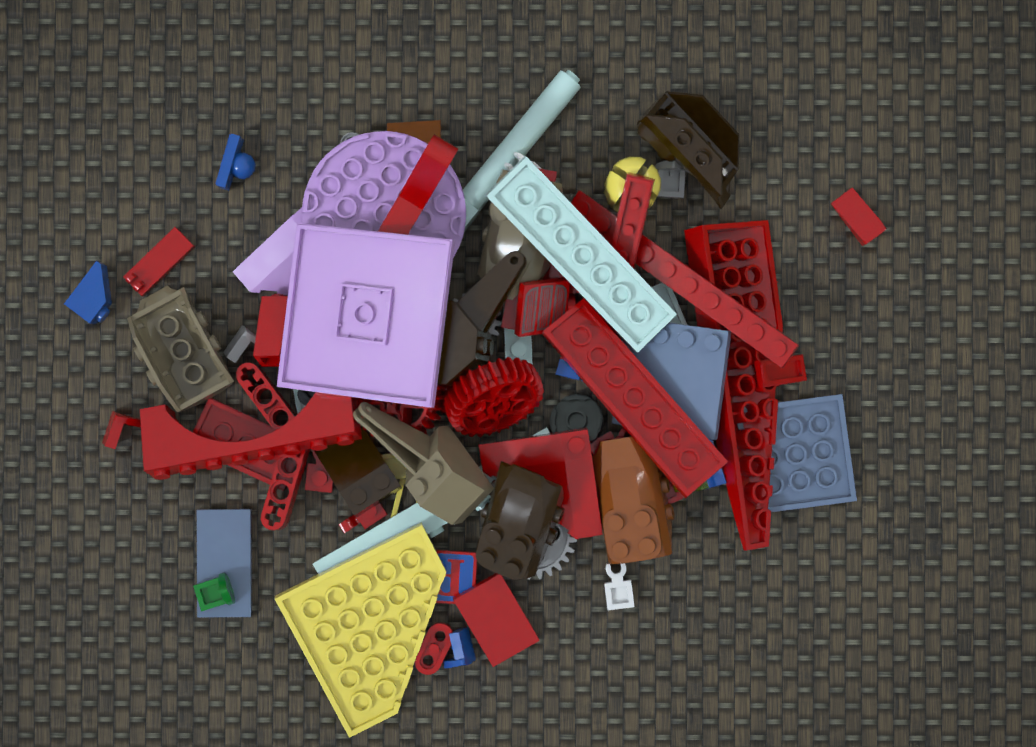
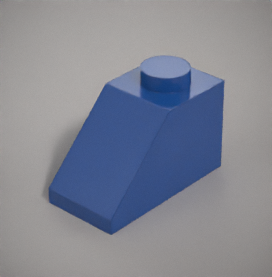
M96 261L64 303V305L89 324L96 325L97 322L102 323L110 313L108 308L112 304L107 266Z

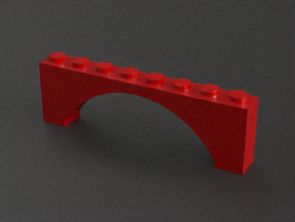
M315 392L307 405L284 426L260 438L241 442H220L196 435L178 422L175 412L166 404L140 409L144 471L154 479L164 480L170 478V475L178 473L191 475L199 469L218 470L222 468V465L231 463L233 465H244L248 463V460H271L275 458V455L279 454L297 455L301 453V450L306 449L324 450L327 448V445H351L354 443V440L362 439L361 425L353 417V412L358 408V398Z

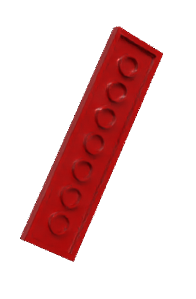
M585 298L542 332V335L630 436L635 439L638 445L685 499L728 463L724 456Z

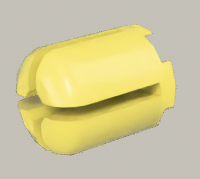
M641 157L621 159L613 166L612 171L609 172L604 184V194L608 205L615 212L618 213L628 172L655 179L649 208L653 205L661 190V178L653 164L649 169L644 166L646 159Z

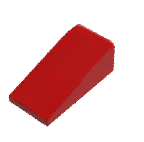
M853 187L830 203L862 246L887 229Z

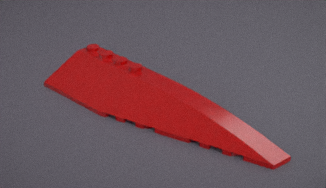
M768 220L709 224L684 230L689 267L777 330L783 332ZM695 306L697 326L728 330ZM731 332L716 444L718 451L728 461L722 467L743 550L747 551L769 547L771 510L768 509V504L773 491V486L770 485V472L774 469L775 458L771 457L772 445L776 444L778 400L775 399L776 387L779 385L758 388L754 361L769 358ZM743 423L744 429H738L737 424Z

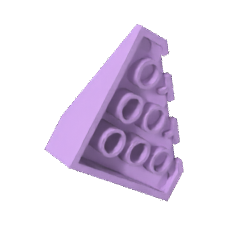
M302 208L293 214L233 271L249 292L261 293V290L288 295L297 223H303Z

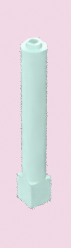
M570 70L566 72L559 71L464 187L463 193L466 204L464 232L489 201L485 195L496 185L501 169L506 170L504 164L507 162L514 167L518 163V159L513 155L514 152L525 156L581 88L578 84L580 79Z

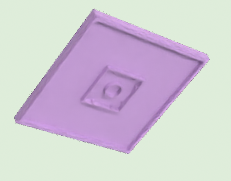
M297 223L277 387L435 408L455 240Z

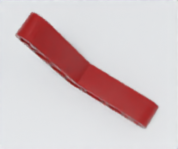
M433 135L377 232L409 234L457 153V147L437 135Z
M244 363L238 367L236 371L237 381L274 431L282 427L276 422V417L280 412H287L288 422L296 416L295 412L259 366L252 363ZM248 370L255 372L253 378L261 385L256 386L254 382L248 379L245 380L248 377ZM270 390L272 400L268 404H263L260 396L264 391ZM310 449L301 450V453L297 455L279 454L261 514V522L265 528L281 530L288 525ZM293 458L297 463V468L293 473L289 474L284 466L288 459ZM285 484L289 489V495L281 500L277 496V489ZM273 502L286 504L285 508H278V506H273ZM277 512V516L281 517V521L275 522L273 525L270 515Z

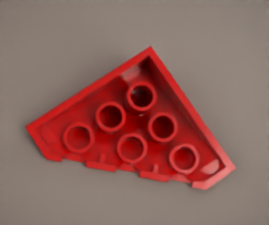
M586 427L478 444L482 470L489 477H497L501 461L510 465H518L544 476L545 479L563 487L564 499L561 507L565 508L559 524L568 530L567 533L575 539L603 535L590 441Z

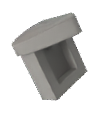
M662 161L656 164L655 167L661 178V190L657 197L683 199L686 171L676 161Z
M242 325L224 350V355L236 363L250 342L255 344L256 334Z

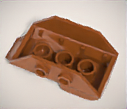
M632 436L601 441L595 456H592L601 526L609 564L630 563L671 555V520H674L675 515L672 503L668 504L666 494L670 493L668 478L663 476V472Z

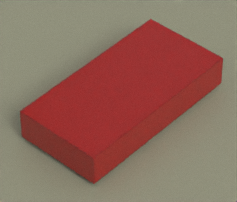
M803 354L793 355L784 368H781L770 359L754 361L758 388L807 381Z

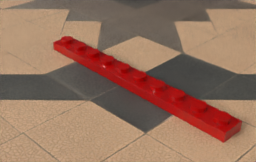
M579 190L571 204L611 245L617 215ZM642 234L636 259L637 265L781 368L785 367L799 347V344Z

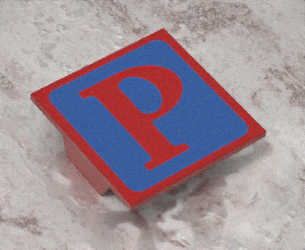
M436 550L446 569V575L438 592L436 603L455 604L453 597L476 585V552Z

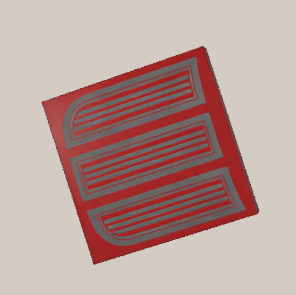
M565 277L519 282L515 335L524 337L542 334L547 327L567 312L570 283Z

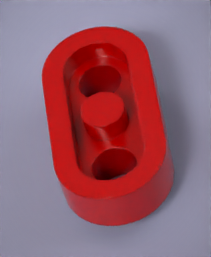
M438 622L428 629L414 662L420 673L431 675L439 670L451 646L449 633L453 632L448 624ZM443 631L446 636L445 639L438 640L435 636L436 632ZM426 655H430L434 661L432 664H426L423 658Z

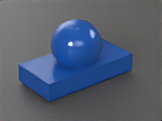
M229 134L215 183L219 188L230 191L233 177L238 179L249 178L253 175L256 167L255 160L251 155L240 153L244 139L235 134Z

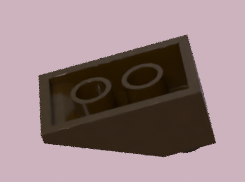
M362 425V439L354 440L353 444L346 446L338 444L327 445L326 449L315 451L355 517L360 516L402 489L369 435L363 430Z

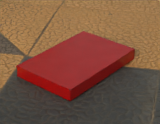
M495 573L453 597V601L493 667L540 641L502 575Z

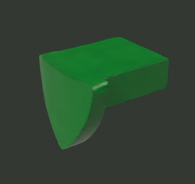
M225 572L219 574L217 578L193 586L201 612L223 604H235L233 588Z

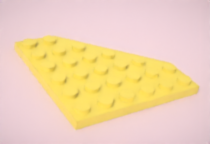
M422 522L275 596L276 603L349 738L398 714L417 653H419L427 624L438 598V592L446 575V569Z

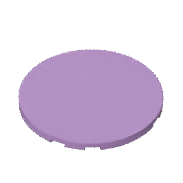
M380 131L357 135L337 145L319 162L309 179L302 205L303 224L378 231L428 144L407 134ZM449 165L408 235L455 240L454 258L465 230L466 204L460 181L451 165Z

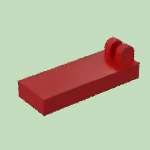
M174 227L123 278L136 292L144 297L195 246L177 227Z

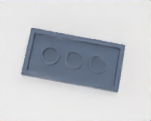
M197 509V584L217 578L219 574L225 572L231 582L235 597V604H223L202 612L197 600V617H252V509Z

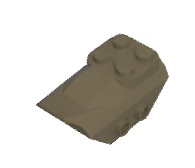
M501 169V174L496 184L509 172L508 170ZM550 181L563 194L562 184ZM491 202L489 206L490 221L483 232L482 240L484 246L477 275L482 279L511 251L522 253L526 257L527 264L507 299L513 300L518 295L519 282L543 280L551 263ZM518 258L514 259V265L518 263Z
M166 286L140 300L137 312L127 318L132 338L136 344V347L133 349L141 362L145 361L149 368L146 374L150 382L154 386L158 385L176 412L185 411L197 406L232 385L234 380L218 352L222 348L214 335H209L206 326L209 325L202 311L197 312L184 287L175 290Z

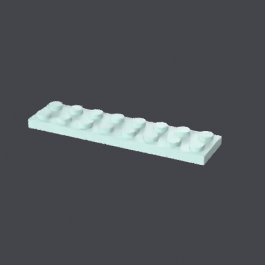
M526 156L485 195L637 353L677 315Z

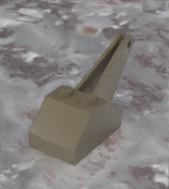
M362 402L353 412L354 419L366 428L406 467L405 486L419 506L451 525L462 523L494 490V487L449 425L439 426L431 436H428L367 402Z

